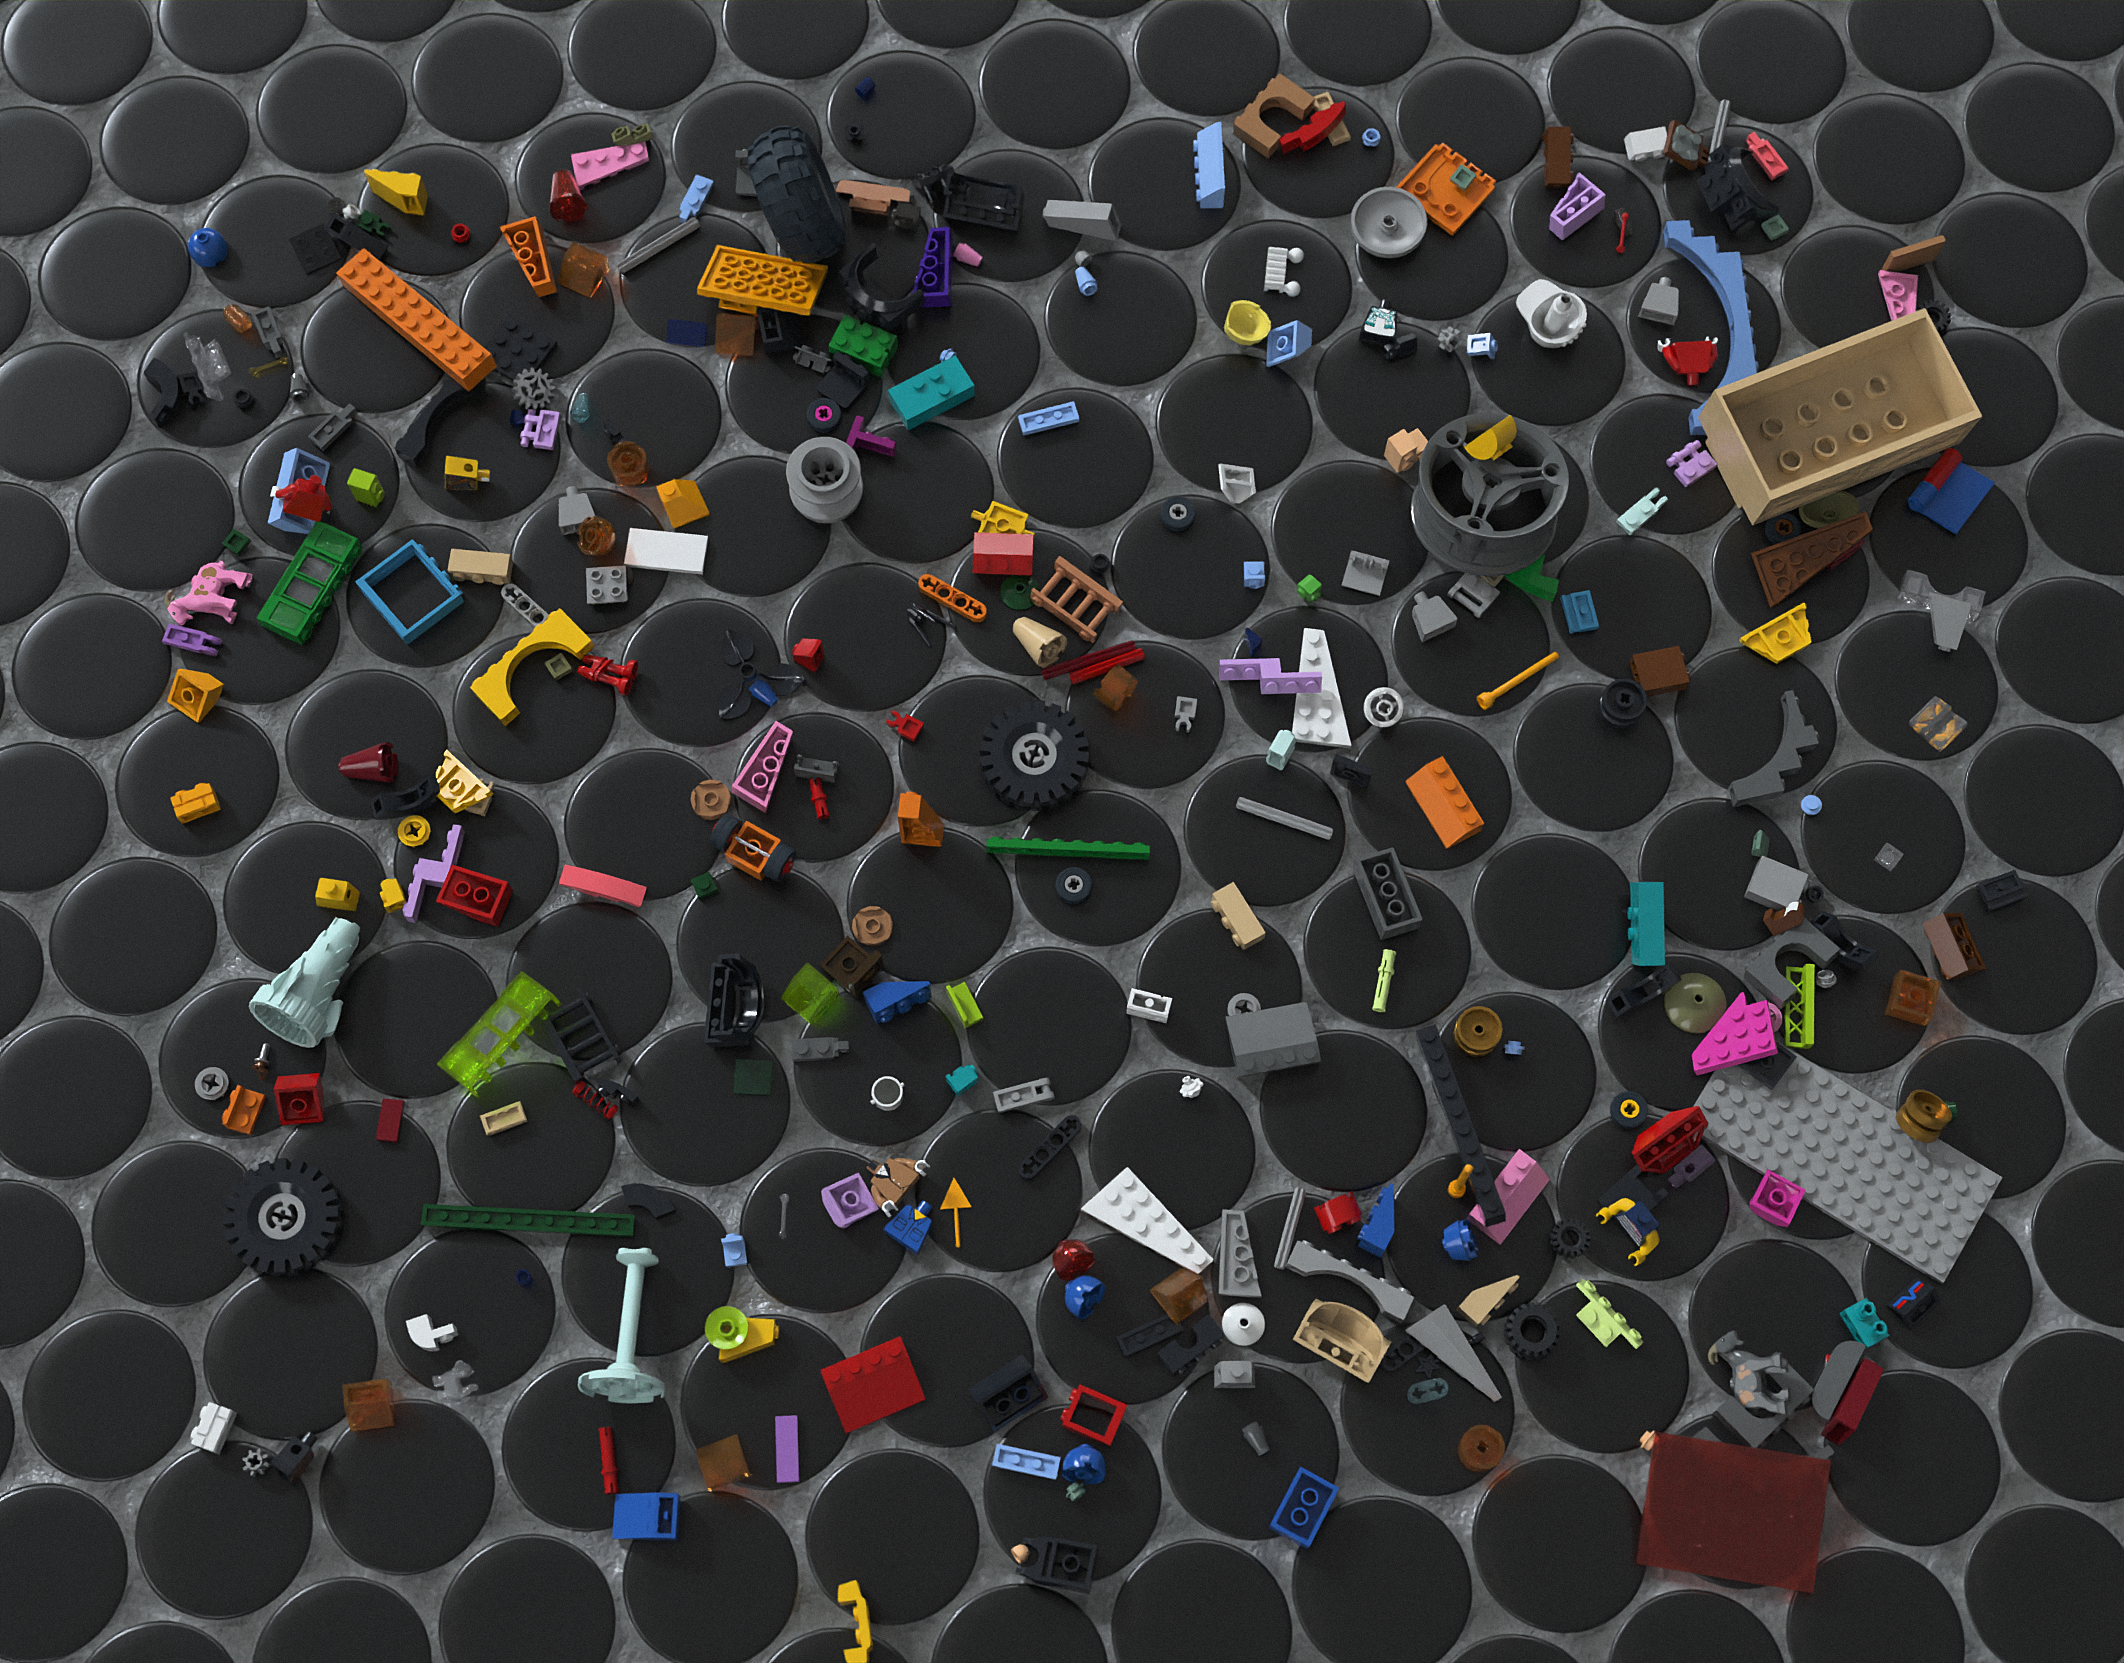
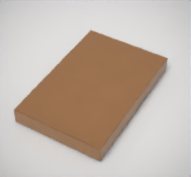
M1937 236L1891 251L1882 267V271L1899 272L1936 260L1946 242L1944 236Z

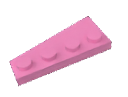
M645 141L633 145L615 146L571 155L578 191L584 189V186L600 182L602 178L615 176L621 170H629L649 161Z

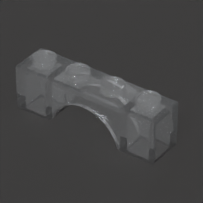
M1907 570L1902 578L1898 598L1906 603H1916L1930 609L1929 593L1933 592L1971 603L1967 620H1975L1981 613L1985 591L1966 586L1958 594L1944 595L1932 588L1928 576L1925 574Z

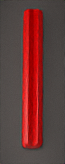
M1142 648L1072 672L1069 674V678L1072 684H1077L1143 660L1145 654Z

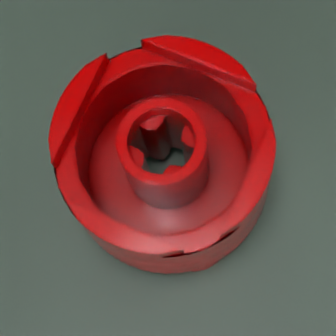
M1353 1191L1347 1193V1195L1343 1194L1320 1205L1322 1209H1320L1319 1205L1314 1207L1323 1231H1327L1328 1234L1342 1228L1341 1224L1345 1222L1349 1226L1362 1220L1360 1216L1363 1214Z

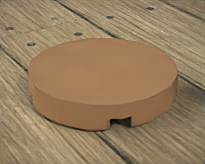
M718 780L702 781L692 791V808L698 816L704 819L714 820L720 818L727 813L731 806L730 791Z
M869 906L861 909L854 917L852 931L859 943L867 947H877L889 940L893 932V922L891 916L885 910L877 906Z

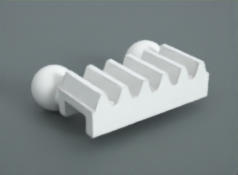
M1268 248L1264 291L1268 292V289L1280 290L1279 293L1286 292L1291 297L1297 296L1300 293L1301 288L1297 282L1291 281L1288 284H1284L1286 260L1288 258L1293 263L1301 262L1304 258V253L1300 248H1293L1291 251L1284 248Z

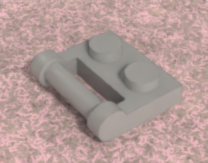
M1465 573L1455 586L1450 589L1447 596L1451 599H1456L1474 612V616L1480 618L1499 596L1500 591L1478 575ZM1462 590L1463 592H1465L1471 598L1480 603L1481 606L1479 607L1478 605H1476L1474 602L1469 600L1459 591Z

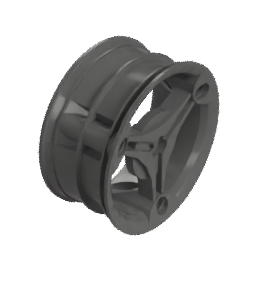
M1479 413L1458 418L1439 429L1430 438L1423 450L1419 465L1420 480L1414 489L1411 500L1412 524L1423 546L1435 558L1461 572L1479 576H1500L1520 571L1539 559L1549 548L1557 528V514L1564 504L1569 486V474L1565 459L1557 445L1542 430L1513 416L1512 418L1517 428L1516 437L1511 442L1513 447L1495 460H1492V458L1486 460L1476 459L1464 447L1509 415ZM1452 460L1464 473L1461 482L1462 490L1467 499L1473 503L1471 515L1457 518L1451 516L1440 505L1431 483V476ZM1541 489L1547 509L1531 524L1516 530L1498 532L1494 531L1487 522L1494 510H1501L1511 506L1518 499L1520 493ZM1479 507L1485 509L1482 519L1475 517Z

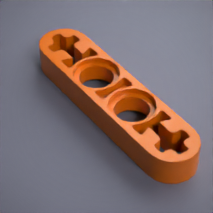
M930 574L922 575L919 578V589L925 595L974 622H982L986 618V607L981 602ZM931 581V586L924 587L923 582ZM943 589L950 592L946 598L939 596V592ZM958 599H964L967 603L964 607H958L955 602ZM981 609V614L974 615V610L978 611Z

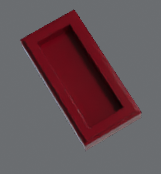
M383 1098L376 1135L377 1141L398 1143L405 1104L404 1100Z

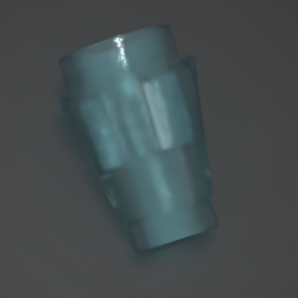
M580 393L570 411L573 421L584 423L589 418L590 396L588 394Z

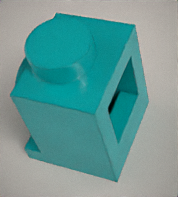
M971 1064L970 1066L958 1067L952 1073V1077L950 1074L945 1076L946 1082L959 1097L978 1083L977 1075L979 1073Z

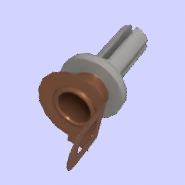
M267 1043L263 1044L259 1058H255L254 1062L256 1065L251 1066L252 1069L258 1071L260 1080H264L266 1073H270L264 1068L269 1065V1061L266 1059L270 1045Z

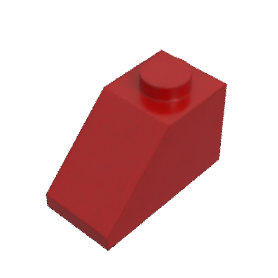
M802 638L800 643H797L792 650L794 662L813 672H816L825 657L822 641L819 639Z

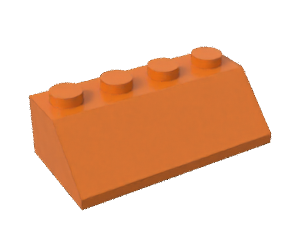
M1443 756L1426 764L1405 781L1446 849L1482 830L1484 826L1482 818Z

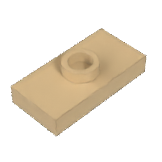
M520 1101L480 1116L487 1136L528 1122Z

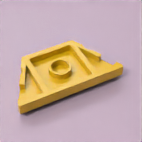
M1805 603L1740 638V643L1776 664L1808 647L1811 644V637L1808 632L1809 624L1805 614Z
M448 750L445 751V761L442 767L439 766L436 771V779L440 789L437 797L454 813L460 812L494 794Z

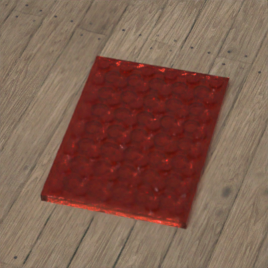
M1654 1431L1636 1563L1813 1593L1831 1461Z

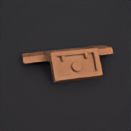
M841 180L836 189V193L853 195V199H850L849 207L852 211L889 216L892 201L910 203V191L904 188Z

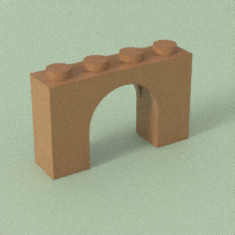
M1279 74L1275 79L1272 78L1264 91L1259 92L1252 104L1247 105L1242 116H1238L1234 120L1233 134L1269 158L1280 146L1279 139L1281 136L1261 121L1260 114L1268 108L1281 107L1303 121L1314 109L1315 97Z

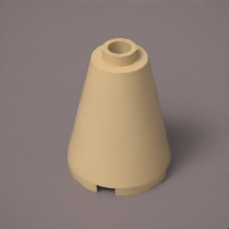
M1027 617L1018 618L1013 624L1014 634L1038 666L1046 668L1053 665L1059 659L1057 657L1059 652H1064L1067 638L1063 634Z

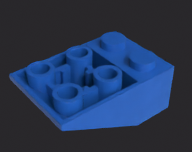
M929 981L881 982L863 992L865 1003L877 1024L890 1021L893 1015L899 1012L903 1014L909 1011L912 1005L916 1003L922 1004L929 1000V996L932 995Z
M1390 1183L1388 1188L1383 1187L1376 1201L1379 1206H1373L1366 1220L1370 1222L1369 1225L1364 1224L1357 1237L1360 1240L1358 1247L1379 1258L1383 1255L1394 1234V1189L1392 1183Z
M678 1493L615 1494L612 1539L678 1541L681 1496Z

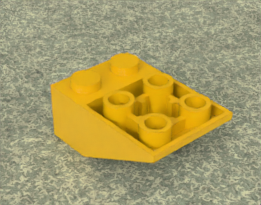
M377 169L364 170L373 193L404 213L424 215L428 194L420 175L414 173L401 174L396 171L383 172Z

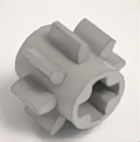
M1450 326L1446 330H1441L1437 338L1442 342L1439 347L1449 352H1452V349H1458L1461 341H1463L1459 337L1461 332L1457 329L1454 330Z
M258 1449L257 1453L249 1450V1456L242 1459L247 1465L243 1470H251L250 1474L253 1477L256 1476L257 1472L265 1475L264 1470L266 1467H271L267 1462L270 1455L265 1454L262 1456V1449ZM260 1460L259 1465H253L254 1461Z

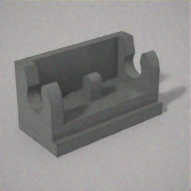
M797 755L798 761L794 766L796 777L814 778V780L821 778V781L835 783L839 768L837 761L827 762Z

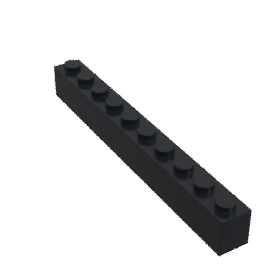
M1436 1024L1416 1030L1418 1045L1463 1167L1467 1164L1473 1166V1171L1468 1181L1484 1225L1489 1227L1505 1222L1506 1213Z

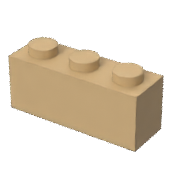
M451 549L448 573L456 581L472 580L476 583L486 581L496 585L510 584L513 560L510 554Z
M1234 882L1212 894L1211 905L1215 912L1219 911L1223 917L1221 921L1224 927L1230 929L1233 933L1232 939L1237 946H1241L1245 950L1264 939V929Z

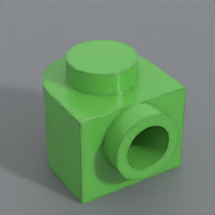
M1307 575L1297 584L1296 592L1302 599L1306 598L1309 602H1315L1321 596L1322 584L1312 575Z

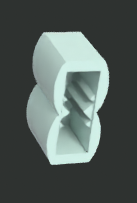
M1280 730L1267 752L1266 762L1279 770L1284 769L1295 749L1296 738L1292 732L1288 730Z

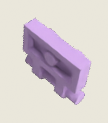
M529 409L528 414L524 418L525 427L524 431L521 432L520 438L522 440L520 445L528 447L529 441L534 440V448L553 450L561 417L560 412L540 410V415L535 416L536 411ZM537 425L536 432H531L532 427Z
M1698 440L1688 443L1683 450L1673 453L1671 458L1666 460L1669 467L1676 464L1678 468L1674 471V474L1685 488L1717 466V463L1706 450L1700 454L1697 452V449L1701 447V443ZM1689 455L1692 459L1685 463L1683 458Z

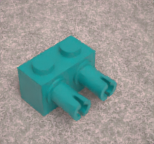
M1867 1298L1839 1313L1856 1342L1866 1345L1865 1349L1889 1336L1886 1324L1882 1320L1880 1321L1876 1315L1877 1310L1874 1304L1870 1301L1868 1302Z

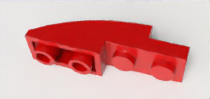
M1345 102L1334 103L1326 110L1317 111L1310 117V125H1304L1299 130L1287 133L1280 138V148L1283 154L1301 146L1304 152L1325 139L1345 116Z

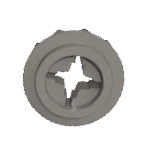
M1237 994L1228 1004V1015L1241 1014V1010H1238V1008H1242L1245 1002H1247V1010L1250 1012L1261 1010L1260 1003L1251 994Z
M206 1068L198 1074L195 1080L196 1092L206 1100H216L224 1096V1093L228 1090L229 1079L220 1068ZM215 1079V1082L219 1086H213L212 1089H210V1086L207 1085L205 1082H212Z

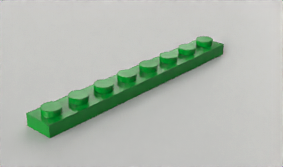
M992 837L987 839L986 845L987 853L1145 860H1149L1150 846L1144 843L1125 845L1124 842L1105 844L1103 841L1085 843L1082 840L1064 842L1061 839L1044 841L1040 838H1034L1031 841L1019 837L1012 838V840Z

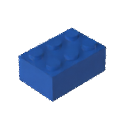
M1300 1467L1269 1529L1308 1549L1339 1488Z

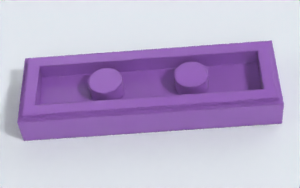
M776 1416L777 1483L799 1482L798 1416Z

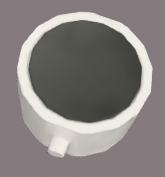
M889 1076L879 1078L872 1087L873 1100L870 1101L871 1104H876L878 1108L885 1111L896 1109L903 1101L902 1087L905 1086L904 1083L900 1084L897 1079Z

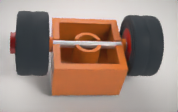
M729 813L724 814L712 830L709 841L710 845L722 852H726L725 857L728 863L762 881L767 876L776 882H781L793 868L796 851L783 844L779 838L746 821L742 826L743 822L739 818Z

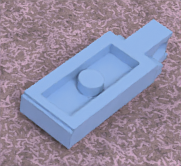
M699 175L695 176L680 207L681 223H685L692 216L696 217V215L700 214L714 186V181Z

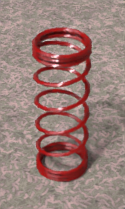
M580 1081L573 1089L572 1094L574 1096L577 1095V1098H581L584 1096V1103L590 1102L591 1108L597 1106L598 1113L604 1111V1117H606V1119L608 1120L611 1119L616 1114L618 1106L613 1105L605 1116V1111L607 1107L610 1105L611 1101H609V1103L603 1110L598 1111V1107L604 1099V1096L601 1098L599 1103H597L595 1106H591L592 1100L598 1092H596L589 1101L585 1102V1096L589 1092L591 1087L587 1089L585 1094L579 1097L578 1094L585 1087V1082Z

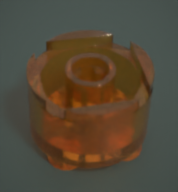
M620 442L614 446L607 456L611 476L619 486L631 487L646 481L649 473V463L644 449L636 445L635 442Z
M1117 664L1100 682L1102 687L1100 689L1096 688L1093 695L1111 710L1114 709L1117 712L1123 705L1126 695L1130 697L1135 691V686L1138 684L1137 678Z
M1476 1425L1470 1428L1460 1438L1458 1444V1454L1462 1463L1467 1469L1476 1472H1485L1495 1467L1501 1461L1505 1452V1443L1501 1434L1487 1425ZM1479 1444L1481 1445V1447L1486 1448V1450L1483 1453L1481 1452V1450H1477Z

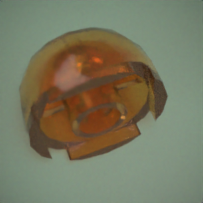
M597 516L585 518L580 524L577 535H580V541H577L578 546L587 555L602 556L608 553L613 548L616 540V532L613 525L608 520Z

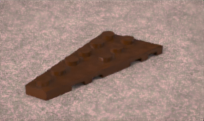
M1866 511L1751 553L1771 609L1873 532Z

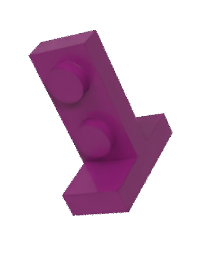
M856 415L846 443L854 451H856L858 446L894 457L896 442L888 437L881 438L871 432H863L865 427L864 417Z

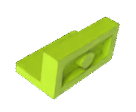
M965 982L953 988L950 985L946 986L947 995L964 1028L983 1020V1016Z

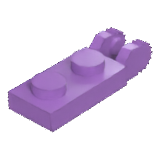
M170 623L162 640L166 645L211 656H217L218 651L204 646L206 641L215 645H221L222 640L218 637Z

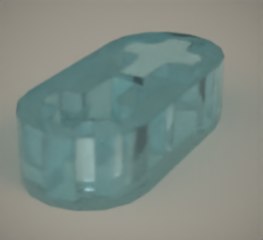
M1441 1378L1413 1384L1408 1389L1407 1397L1414 1404L1441 1399L1447 1394L1448 1385ZM1435 1383L1444 1388L1441 1390V1394H1438L1437 1391L1430 1392L1429 1389L1434 1388ZM1414 1388H1417L1418 1391H1426L1425 1394L1420 1396V1399L1412 1396V1393L1415 1391Z

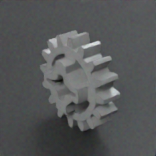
M531 368L530 372L524 369L522 374H517L516 378L518 380L514 379L512 384L515 387L512 388V392L517 393L514 399H520L519 405L524 403L526 404L525 409L532 406V409L536 411L537 406L543 409L544 403L546 405L550 404V399L554 397V394L551 392L555 390V387L550 386L553 380H547L548 373L542 375L541 369L535 372L534 368ZM535 383V392L531 395L532 387Z

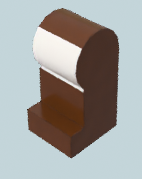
M1792 902L1787 908L1775 912L1773 908L1765 911L1763 921L1773 936L1801 924L1804 920L1806 909L1802 903Z

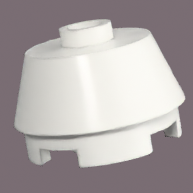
M1377 688L1369 693L1365 699V716L1375 726H1392L1399 721L1403 714V700L1391 688Z

